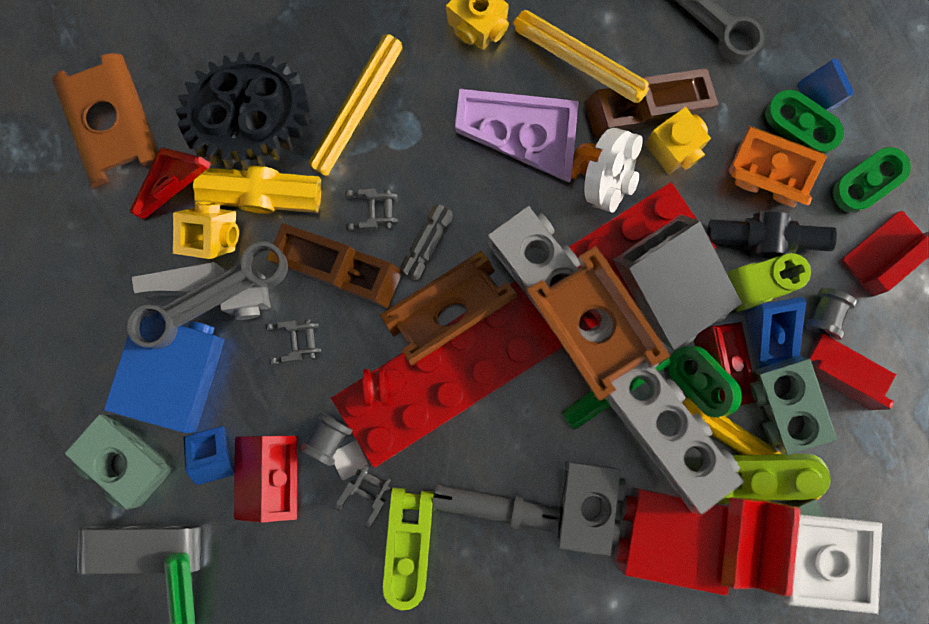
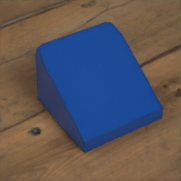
M837 58L830 60L798 83V88L803 95L827 111L838 108L854 94L853 88Z
M223 426L183 437L185 472L196 485L234 475V463Z

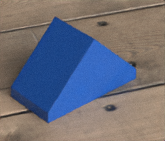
M803 297L760 304L744 311L757 369L800 356L806 301Z

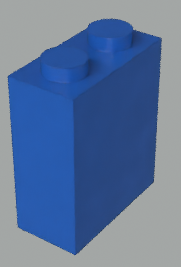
M151 313L149 317L146 316L142 320L140 333L146 341L150 343L155 342L164 334L166 322L163 315ZM190 321L189 328L178 327L177 335L173 342L162 349H150L133 342L128 334L104 410L179 432L196 433L225 339L213 335L215 327L195 321Z

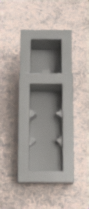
M211 262L132 277L134 294L147 299L183 296L225 272L222 267ZM252 272L253 276L260 279H266V277L262 275L260 272ZM253 285L221 303V311L229 315H235L236 320L259 317L260 310L271 308L268 287Z

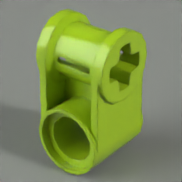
M790 253L761 263H751L726 272L742 303L735 308L736 312L773 301L772 299L804 287L811 276V268L808 261L801 255ZM791 270L793 277L782 279L780 272Z

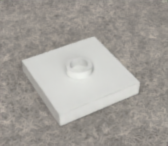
M800 514L793 592L791 596H784V602L789 605L878 613L882 523Z

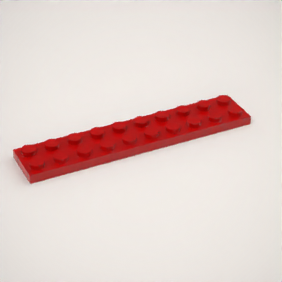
M671 181L575 242L569 248L579 260L581 255L597 246L632 300L635 301L613 259L681 214L695 220L697 218ZM711 243L715 250L716 246L714 245V243ZM556 280V281H554V282L550 285V287L553 286V285H555L556 283H558V282L561 281V280ZM516 281L509 284L517 294L516 299L415 364L411 365L402 352L380 366L386 369L388 405H382L380 401H375L372 406H366L363 378L330 398L347 426L353 429V436L373 468L379 466L564 347ZM467 312L463 313L462 315L452 320L445 326H450L459 322ZM588 312L583 313L579 319V328L584 331H589L598 325L596 317ZM380 367L372 371V373L377 372Z

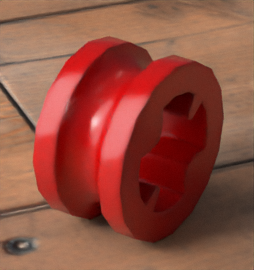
M380 367L375 373H372L369 368L363 369V390L366 406H372L375 401H380L382 405H388V383L385 367Z

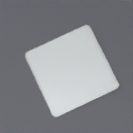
M356 440L337 449L333 456L335 459L334 465L343 481L356 475L355 473L358 469L363 470L366 465L369 466Z

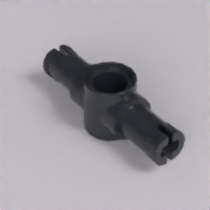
M775 211L755 213L753 218H747L745 222L710 219L707 228V234L711 243L743 246L744 250H751V256L764 259H773L785 254L795 253L797 250L832 252L837 242L835 227L799 225L798 221H790L791 215L788 213Z

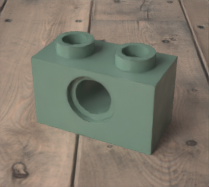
M99 415L65 452L74 462L72 465L74 471L88 481H96L105 490L103 492L105 499L119 509L126 508L128 510L142 506L174 469L115 415ZM117 453L124 460V469L120 475H117L111 466L112 459Z

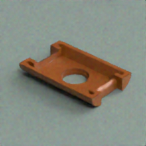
M116 53L101 55L103 64L71 76L62 70L52 78L92 189L109 182L105 171L139 159L140 163L147 168L152 166L159 152L124 57ZM97 102H108L116 110L114 124L104 131L91 129L86 121L87 111Z
M597 246L579 257L578 261L582 266L579 270L550 288L544 280H541L528 288L527 291L600 401L616 391L611 382L646 361L651 369L668 358L670 354ZM600 309L610 316L613 330L606 340L591 342L580 333L579 319L588 310Z
M482 251L477 252L380 314L392 335L395 336L401 332L409 344L401 350L411 365L517 298L516 292L508 282L498 287L489 275L495 271L489 259ZM462 304L467 307V313L459 322L450 326H441L438 323L440 313L448 306Z

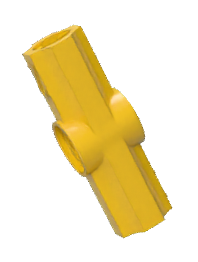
M249 165L246 171H244L243 167L242 170L209 167L193 182L196 202L213 201L220 203V206H237L243 211L252 213L272 214L274 210L318 213L321 203L320 177L282 174L268 167Z

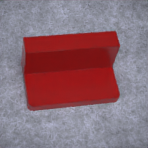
M899 211L841 259V263L871 297L889 292L929 258V231L923 233L904 211Z
M826 334L818 335L806 358L811 360L817 380L869 410H891L895 401L886 397V394L897 374Z
M297 436L235 437V520L263 523L297 519Z
M730 497L721 585L733 589H761L780 596H791L793 592L801 514L800 508L761 499Z

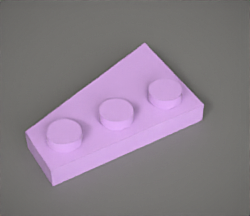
M459 89L455 132L570 183L579 101Z

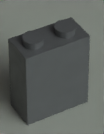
M682 214L613 259L645 319L659 340L673 350L691 343L699 332L711 324L725 320L729 316L730 311L742 304L701 222Z

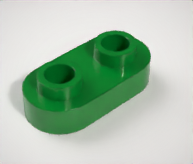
M796 90L779 92L767 105L766 119L768 124L792 142L826 155L837 148L843 140L844 129L840 120ZM780 109L787 110L790 113V119L783 118L780 114ZM814 131L822 135L823 142H818L814 139Z
M885 147L880 149L838 179L833 188V197L836 204L842 210L849 213H859L871 207L908 179L911 172V163L908 156L898 148ZM880 165L887 168L888 177L881 174L879 170ZM849 188H853L857 192V199L849 196Z
M683 346L671 354V363L668 366V370L672 380L705 415L724 417L737 411L742 399L738 383L705 349L698 346ZM694 360L697 362L698 365L696 373L692 369V363ZM721 389H723L725 392L724 402H722L719 397V392Z

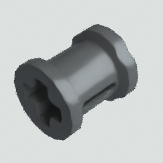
M821 288L818 293L820 302L814 317L807 320L805 327L817 335L826 334L834 340H842L844 332L841 330L848 310L855 307L857 300L842 291Z
M321 412L318 416L320 422L309 441L302 443L300 449L318 461L333 466L335 452L345 435H351L353 429L336 418Z

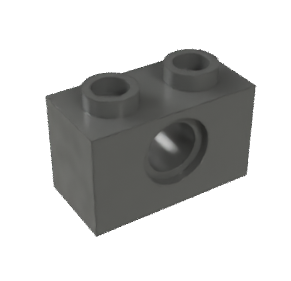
M565 461L560 517L558 518L559 524L555 542L559 549L611 556L612 545L618 546L621 532L620 520H615L617 503H623L626 489L625 478H620L621 469ZM596 496L602 504L601 512L596 518L586 519L581 513V505L586 498Z

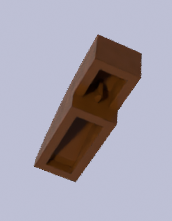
M707 68L642 77L647 80L649 89L639 103L630 101L610 88L597 89L584 102L594 139L601 138L608 129L613 127L634 132L661 125L684 107H687L693 115L713 109L719 105Z
M284 223L281 224L273 243L285 255L288 262V270L387 309L402 275L400 269L388 261L358 252L343 243ZM270 251L266 260L279 266L278 256L273 251Z

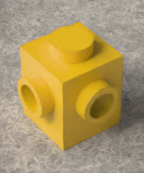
M450 0L446 5L447 23L454 28V32L463 42L468 45L474 43L484 50L491 40L497 42L506 32L509 26L507 21L509 4L504 0Z
M684 107L655 128L644 145L669 175L680 166L687 170L705 156L702 149L711 137L707 134L708 128L701 117L697 114L692 115L688 108Z
M197 201L194 208L173 212V254L212 259L235 251V245L239 237L236 211L220 209V203Z

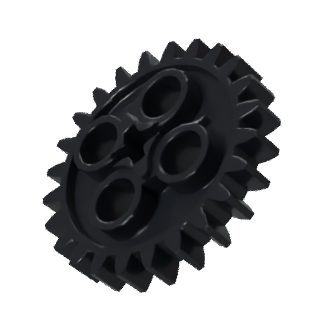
M243 52L239 53L235 62H231L230 58L225 55L223 56L222 66L218 67L210 61L208 62L209 73L195 72L198 83L186 82L184 84L189 94L178 96L182 107L176 109V114L180 120L177 125L189 149L194 148L197 156L202 158L207 156L211 166H216L223 160L226 169L231 170L235 162L238 161L241 162L244 171L249 168L250 161L256 160L260 167H264L265 156L270 155L277 161L280 159L278 153L280 147L292 151L293 146L290 137L302 139L303 134L300 126H307L309 124L306 113L310 112L304 84H301L297 72L290 73L286 62L277 66L274 56L269 57L263 63L258 52L254 54L251 61L246 60Z

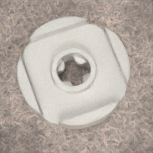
M614 127L608 129L601 136L595 148L602 149L598 162H589L585 177V198L587 202L593 204L592 207L613 213L625 194L632 195L639 181V173L634 171L636 158L642 147V136Z

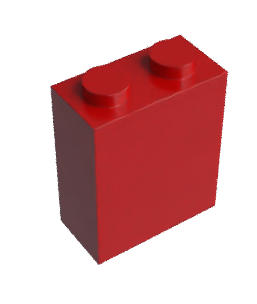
M633 487L632 495H626L624 498L622 520L627 521L624 538L620 537L619 544L615 547L614 561L620 563L619 570L625 576L728 596L729 587L721 585L729 506L714 504L703 514H695L690 511L680 496Z

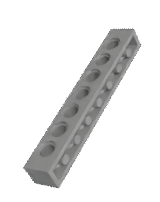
M527 206L488 235V246L543 316L527 289L541 280H544L550 288L554 281L563 280L577 271L580 263L574 252L567 245L561 247L554 239L552 234L555 231L549 220L542 213L536 215ZM531 248H540L546 252L548 259L544 263L533 264L526 259L525 253ZM600 309L586 311L596 317L598 329L587 332L579 328L582 336L591 342L606 340L613 330L610 316ZM646 361L611 382L616 391L605 397V399L690 511L695 514H703L743 483L736 473L740 470V467L727 450L721 449L719 451L709 438L712 435V431L704 419L696 413L692 416L682 403L685 400V396L680 388L671 379L665 381L655 369L658 364L650 369ZM641 379L648 384L650 395L646 401H639L632 397L629 391L631 380ZM660 413L670 414L675 419L676 430L670 437L661 434L657 429L656 420ZM690 447L697 449L703 457V464L697 472L690 471L684 463V454Z

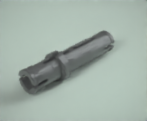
M441 484L436 486L435 494L439 498H434L432 511H443L510 524L511 529L516 530L519 529V526L552 532L553 534L557 533L559 521L556 520L560 517L561 507L523 501L524 497L521 496L509 499L446 487Z

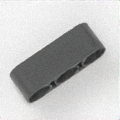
M99 526L79 528L77 530L76 573H165L166 556L179 552L188 553L191 572L200 570L201 526Z

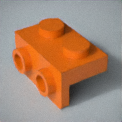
M748 125L729 167V172L732 177L736 178L734 184L745 190L757 193L760 187L773 192L772 198L782 204L795 207L797 202L809 206L812 200L809 193L827 155Z

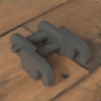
M375 188L358 189L357 192L352 190L345 191V197L348 199H368L369 218L367 222H359L358 225L347 224V231H378V226L385 225V228L389 229L391 225L398 224V219L392 218V201L397 199V195L390 193V190H384V193L377 194ZM375 202H383L384 218H375Z
M296 320L265 325L266 331L287 329L290 332L292 351L289 352L288 356L270 358L269 363L271 365L303 361L302 355H309V359L315 358L316 353L322 352L320 348H315L313 329L319 326L317 323H311V320H305L303 325H298ZM297 331H305L307 349L298 350Z
M366 465L363 470L358 469L355 474L359 476L356 482L351 480L348 483L334 509L340 511L348 496L356 493L372 503L371 506L374 510L364 526L370 529L386 502V499L382 498L384 492L389 494L392 488L388 486L391 479L388 478L384 483L369 474V466ZM363 480L380 490L376 498L359 489Z

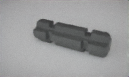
M433 205L427 216L428 223H423L409 249L410 256H405L400 266L402 274L411 279L418 280L425 269V261L429 262L443 236L442 229H447L452 219V212L442 205Z

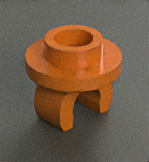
M584 143L576 148L573 156L571 179L576 180L579 173L586 176L589 162H598L602 149L595 148L597 144Z

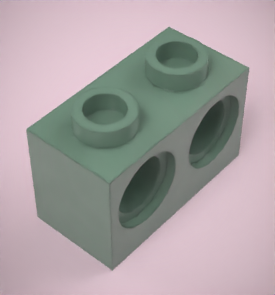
M797 356L752 371L755 382L750 383L751 393L757 406H764L768 421L763 422V428L771 446L777 445L779 450L786 455H790L837 440L810 358ZM788 375L791 380V389L786 395L777 397L774 392V383L779 377ZM802 415L805 422L803 430L797 435H789L787 430L789 421L795 416Z

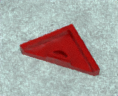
M164 147L160 148L129 213L144 220L205 172L211 163L200 156Z

